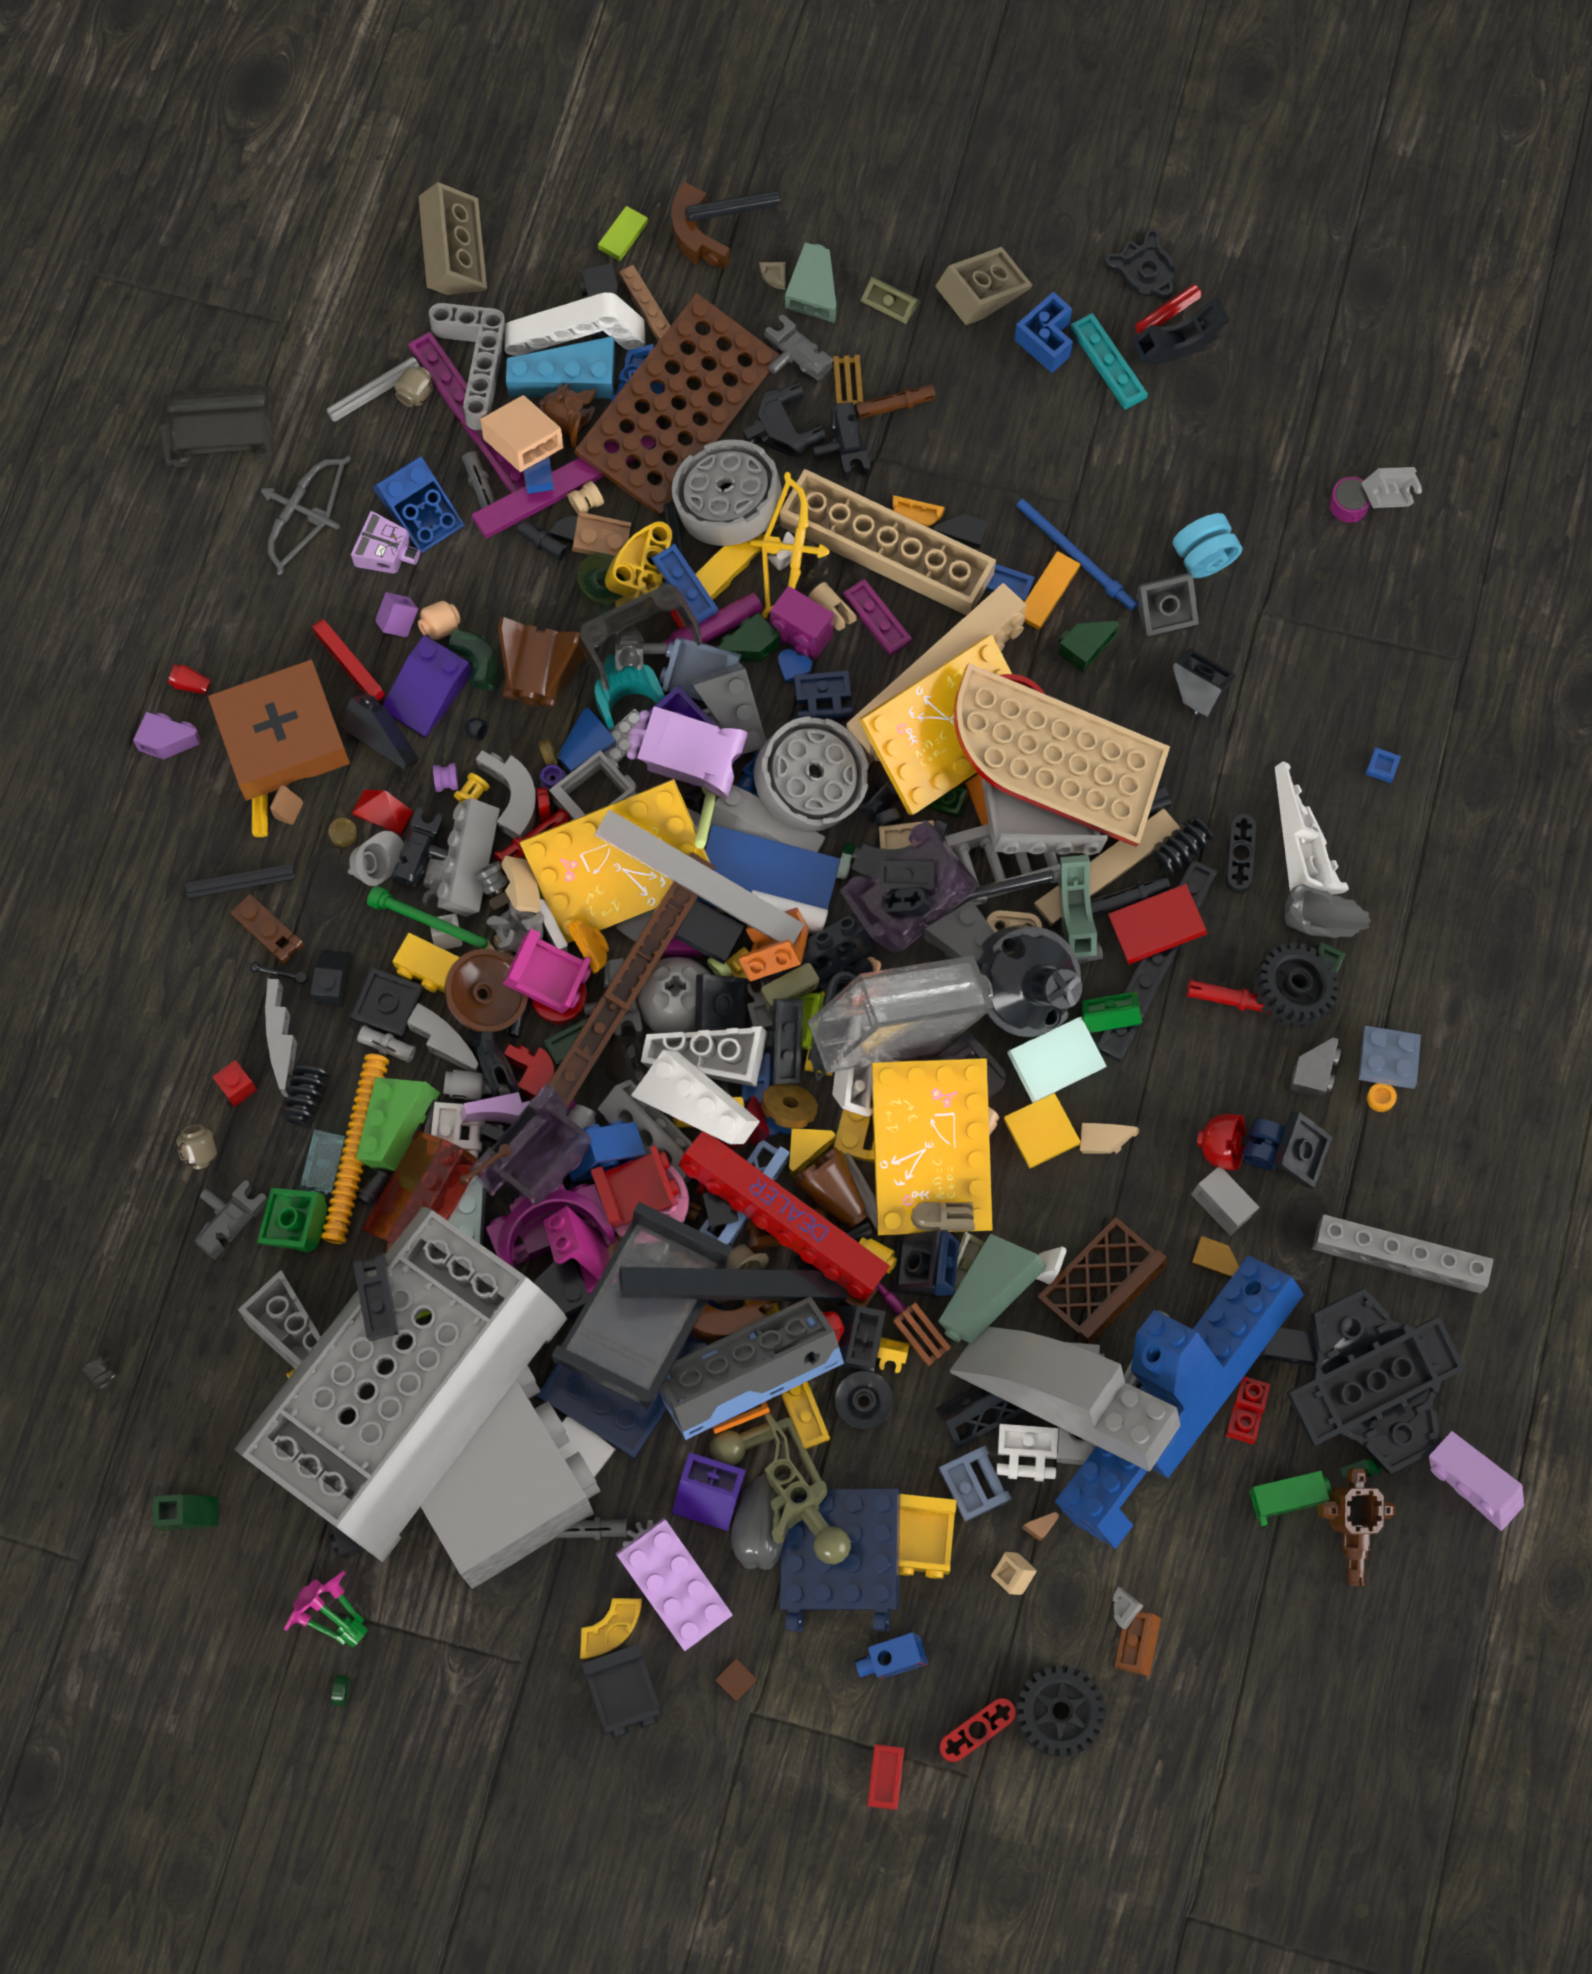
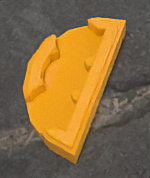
M893 495L892 509L894 512L926 527L936 524L941 519L945 507Z
M582 921L570 922L566 927L583 956L591 959L589 966L595 974L607 963L609 947L606 939L597 928L592 929L584 925Z

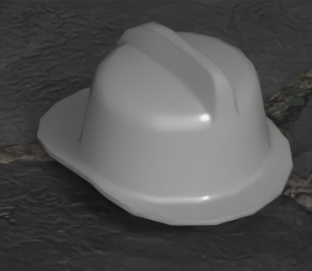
M382 831L375 834L352 851L349 859L350 868L347 870L348 874L354 875L368 886L381 884L392 875L395 865L402 863L399 855L404 845L403 841L392 831Z

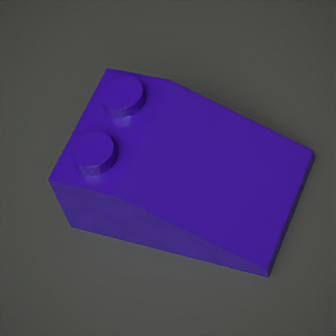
M424 635L408 656L383 706L386 707L393 719L427 738L471 678L470 664L465 659Z

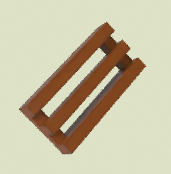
M913 1302L892 1320L927 1366H930L944 1352L951 1349L916 1302ZM912 1311L940 1345L939 1349L936 1348L910 1315ZM904 1318L933 1353L932 1355L928 1356L901 1320Z

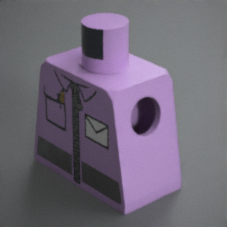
M371 511L351 553V557L356 567L394 574L398 572L402 561L416 565L420 556V550L409 546L410 537L406 529Z

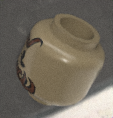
M414 367L406 368L394 385L396 397L406 406H421L434 389V384L431 380L432 375L423 367L418 369Z
M202 1125L185 1127L176 1139L181 1162L187 1166H192L194 1169L207 1167L210 1164L209 1162L217 1155L213 1133Z

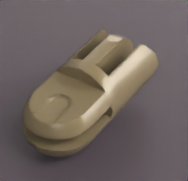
M972 1202L918 1203L912 1210V1223L919 1230L973 1231L975 1229Z

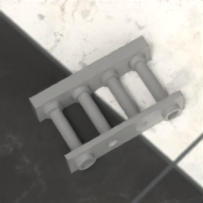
M989 824L951 834L944 838L946 855L954 854L958 856L969 889L979 887V883L968 852L970 849L979 846L985 850L995 883L1049 870L1053 871L1055 880L1051 881V883L1058 882L1060 864L1055 853H1043L1048 867L1032 871L1026 852H1016L1015 856L1022 875L1006 879L998 854L993 852ZM1016 890L972 899V901L977 906L985 903L988 898H992Z

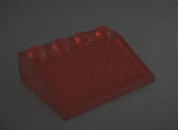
M418 1130L361 1230L393 1245L421 1207L433 1210L448 1221L468 1185H462L459 1182L460 1176L470 1173L482 1161L460 1146Z

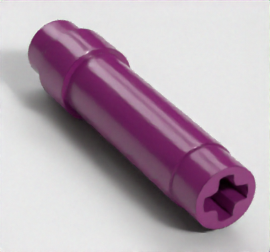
M751 593L718 610V613L698 625L692 624L687 628L683 627L670 634V638L661 643H667L668 650L670 641L675 642L676 638L680 636L706 644L739 626L746 618H752L757 613L763 612L762 604L756 594ZM664 654L665 658L670 661V658Z

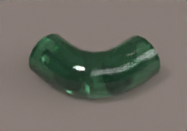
M455 627L450 637L449 650L471 661L472 671L469 684L483 691L495 690L498 679L499 659L494 647L482 635Z

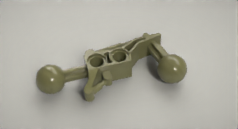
M770 1413L765 1414L767 1420L765 1424L740 1434L728 1429L713 1436L709 1445L711 1458L732 1466L742 1461L745 1450L774 1439L776 1444L775 1458L765 1468L767 1481L778 1495L771 1501V1507L774 1511L773 1540L776 1543H782L786 1538L788 1530L803 1519L815 1536L813 1550L822 1562L835 1565L845 1560L851 1549L850 1538L841 1528L829 1526L818 1511L819 1504L827 1495V1486L821 1480L807 1450L804 1449L793 1427L791 1418H784L775 1422ZM786 1430H789L799 1451V1456L813 1482V1485L810 1487L791 1462L788 1440L783 1433ZM781 1474L790 1475L786 1480L780 1481L777 1479ZM798 1496L806 1497V1500L802 1503L793 1502ZM784 1509L782 1517H780V1511Z

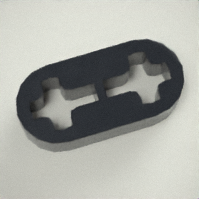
M921 888L893 889L887 892L881 901L882 909L893 918L923 916L932 906L931 896Z

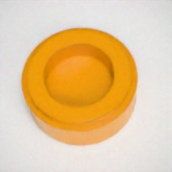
M1376 1083L1367 1093L1368 1105L1377 1112L1390 1110L1397 1099L1395 1089L1387 1084Z

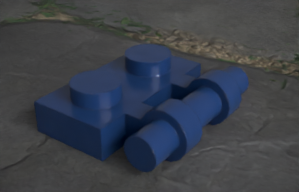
M848 671L794 675L797 704H808V710H798V718L811 716L810 718H833L834 721H840L843 717H853L852 706L841 707L842 700H851ZM832 701V708L817 709L816 703Z

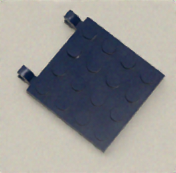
M827 1489V1495L819 1504L818 1511L829 1526L839 1527L848 1534L851 1541V1549L843 1562L835 1565L826 1564L815 1555L813 1550L815 1536L803 1519L788 1530L781 1551L780 1609L788 1610L785 1629L791 1632H803V1610H875L873 1629L878 1632H890V1610H898L900 1490ZM798 1496L793 1502L802 1503L806 1500V1497Z

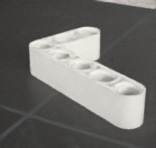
M600 293L506 323L504 330L505 352L513 356L524 355L600 331H604L610 337L614 336V340L627 350L645 346L644 319L613 293Z

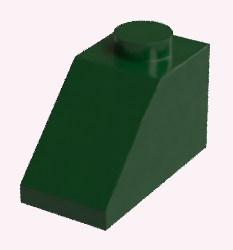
M1116 621L1076 624L1071 631L1067 629L1059 638L1058 654L1084 673L1115 638L1119 623Z

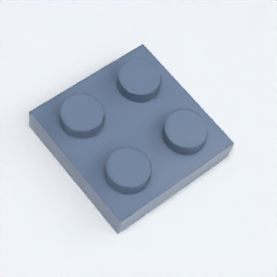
M1365 1026L1362 1035L1358 1080L1415 1089L1417 1085L1421 1035Z

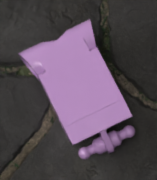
M655 706L651 717L647 710L640 712L639 721L635 723L634 728L630 729L628 734L630 736L629 743L631 744L627 752L629 759L637 758L647 764V771L696 786H703L721 798H728L734 780L732 764L743 752L748 736L746 731L733 728L720 729L717 726Z

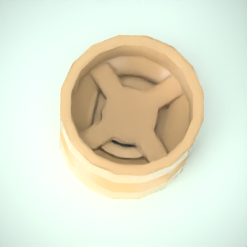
M592 481L584 484L581 490H574L567 494L577 514L579 512L588 513L590 508H597L604 504L601 493Z

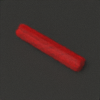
M1191 285L1136 323V332L1141 334L1150 325L1161 326L1200 299L1201 290L1197 285Z

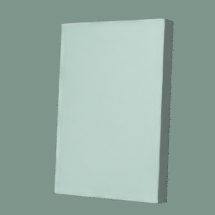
M1082 1017L1076 1018L1007 1052L1033 1103L1107 1067Z

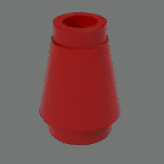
M175 664L168 680V684L174 686L173 689L202 693L204 695L207 694L211 679L206 678L184 664L181 666Z

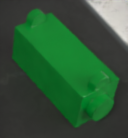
M1322 1471L1255 1486L1249 1491L1256 1518L1259 1520L1261 1527L1267 1525V1517L1318 1506L1319 1503L1330 1500L1328 1495L1332 1492L1330 1482L1327 1477L1323 1478Z

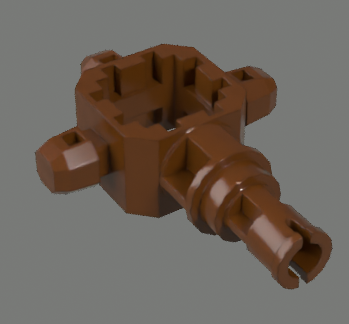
M1350 1468L1347 1474L1349 1487H1335L1330 1493V1501H1323L1318 1504L1317 1513L1321 1518L1329 1519V1524L1336 1532H1342L1343 1546H1341V1549L1344 1550V1558L1348 1559L1346 1585L1366 1586L1364 1560L1368 1559V1551H1371L1370 1535L1377 1534L1384 1526V1519L1394 1517L1395 1505L1384 1501V1496L1377 1488L1364 1487V1483H1367L1364 1468ZM1361 1495V1499H1366V1504H1363V1514H1366V1519H1361V1524L1352 1525V1521H1347V1516H1350V1506H1347V1501H1352V1496Z

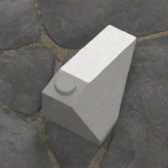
M732 785L728 798L725 799L718 796L715 802L706 842H708L712 825L817 853L824 843L825 837L816 831H799L782 824L766 810L760 798Z

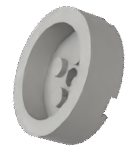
M722 440L705 445V450L693 457L689 455L675 473L672 483V496L680 520L690 535L707 544L729 546L747 542L768 529L783 489L775 463L765 453L764 449L743 440ZM724 483L733 484L729 488L724 489V492L720 489Z
M811 716L792 720L777 730L761 747L754 767L755 787L766 810L782 824L792 829L806 832L828 829L838 824L860 805L868 788L867 769L869 768L862 746L849 730L833 720L810 718ZM810 765L819 767L821 770L820 778L809 776Z

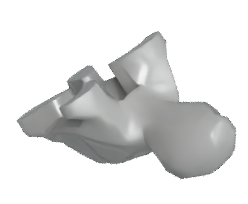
M509 902L510 908L500 917H489L486 924L496 931L499 940L502 942L498 944L501 950H510L517 953L524 935L530 929L541 933L539 939H543L542 923L544 915L541 911L536 915L529 911H519L514 909L511 902Z

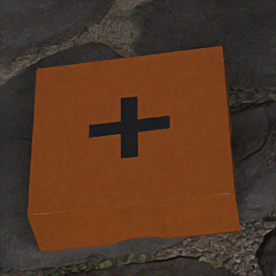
M312 659L208 696L238 785L246 801L278 790L281 785L286 786L294 781L315 777L350 764Z

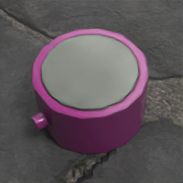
M1354 476L1345 477L1336 483L1329 500V508L1337 519L1347 523L1358 522L1367 514L1371 503L1361 484L1364 481L1363 479Z

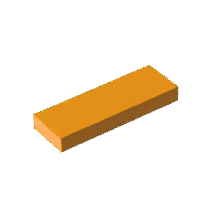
M1058 551L1056 552L1024 602L1026 603V617L1024 619L1026 624L1040 631L1079 570L1080 563Z

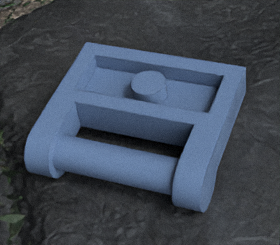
M986 1446L939 1467V1471L953 1500H957L956 1506L964 1522L1012 1500L1009 1492H1005L988 1458L990 1453ZM973 1462H978L995 1497L987 1500L970 1465Z

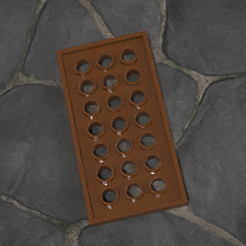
M696 293L577 446L574 454L660 517L664 512V504L671 503L673 500L672 483L679 466L689 455L693 457L705 450V445L719 440L770 373L768 365L779 354ZM699 324L705 325L709 333L707 335H700L696 332L695 326ZM724 340L728 342L730 349L728 351H721L718 349L716 342ZM682 344H689L693 347L694 353L686 355L681 351L680 346ZM738 357H748L751 365L749 367L741 366L738 363ZM706 359L711 360L715 364V369L712 371L705 370L701 362ZM673 363L677 365L679 372L677 374H670L666 371L665 365ZM726 375L734 377L736 385L732 387L725 385L723 377ZM689 379L697 380L700 384V389H689L686 381ZM652 383H659L663 386L664 392L655 394L651 391L650 385ZM717 395L721 399V405H711L708 402V396ZM673 399H681L685 403V408L677 410L672 406L671 401ZM643 402L648 406L649 411L641 414L636 411L635 404ZM697 414L704 416L706 424L703 426L696 425L693 421V416ZM659 418L668 420L670 428L666 430L660 429L656 424V420ZM622 422H628L633 426L634 431L629 434L624 433L620 430L619 425ZM680 434H686L691 438V444L684 446L679 443L677 437ZM650 438L654 441L655 447L650 450L645 449L641 445V440ZM614 442L618 446V452H607L604 444ZM672 454L676 458V464H665L662 456ZM631 457L637 459L640 467L638 469H630L626 465V459ZM649 474H657L661 478V484H650L647 476Z

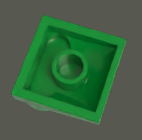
M271 1188L257 1243L297 1249L304 1253L313 1251L320 1242L327 1214V1204L324 1195L319 1192Z

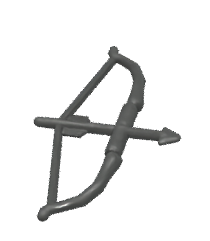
M346 456L344 459H325L312 466L307 474L298 481V487L290 499L275 493L274 488L261 489V493L267 500L272 498L286 505L279 518L274 521L268 538V555L278 568L277 575L283 574L284 566L325 525L337 530L340 529V524L329 518L344 465L350 462V456ZM328 465H339L326 512L317 507L310 510L299 505L314 475ZM294 510H297L307 515L308 521L317 525V527L280 562L275 554V541L284 524L289 521Z

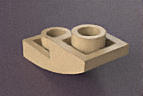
M505 856L501 866L510 881L505 891L514 909L522 912L538 913L540 910L539 889L528 860Z

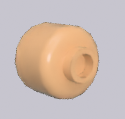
M439 601L424 607L420 613L421 619L418 620V625L423 635H428L433 640H440L457 631L458 624H460V615L453 604Z

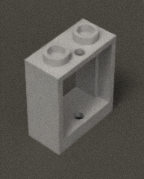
M600 750L553 786L549 792L553 803L559 809L562 808L571 820H574L585 814L568 794L600 769L623 793L611 804L635 795V788L637 786L627 774L623 776L618 770L619 765L612 756L608 755L606 757Z

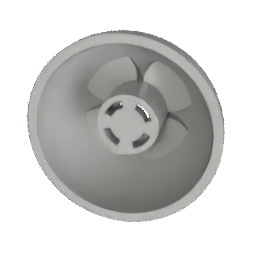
M672 956L659 960L636 996L640 1017L643 1022L658 1034L698 1032L695 1031L696 975H711V973L702 964L687 957Z

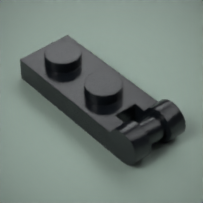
M384 1252L374 1254V1258L366 1260L363 1257L354 1259L353 1266L367 1339L374 1341L398 1335L399 1329ZM376 1270V1276L367 1278V1272Z

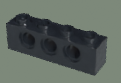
M854 912L807 939L801 965L762 977L763 982L767 985L806 963L811 964L819 977V982L874 950L867 927Z

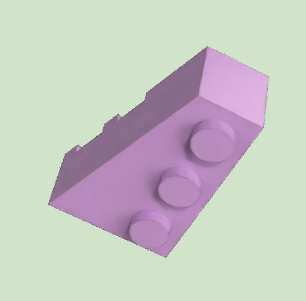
M1453 1431L1430 1454L1429 1460L1432 1473L1440 1480H1446L1459 1495L1468 1500L1499 1530L1502 1531L1524 1507L1522 1484Z

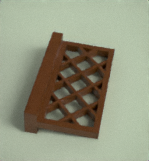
M1115 1217L1037 1298L1079 1335L1083 1343L1093 1344L1166 1269L1167 1257L1159 1250L1155 1251ZM1117 1227L1125 1234L1126 1243L1108 1244V1235ZM1126 1249L1127 1263H1109V1250ZM1129 1249H1142L1148 1256L1142 1262H1130ZM1093 1250H1106V1263L1089 1264V1255ZM1127 1268V1278L1123 1282L1110 1283V1269ZM1130 1268H1136V1269L1130 1274ZM1106 1269L1107 1283H1090L1089 1270ZM1074 1270H1086V1284H1069V1275ZM1066 1279V1284L1060 1285ZM1110 1288H1116V1289L1111 1293ZM1087 1289V1303L1070 1304V1290ZM1090 1289H1107V1298L1103 1302L1091 1303ZM1066 1290L1067 1304H1054L1047 1297L1053 1291ZM1092 1308H1097V1309L1091 1314V1309H1092ZM1070 1309H1087L1088 1318L1079 1326L1071 1319Z

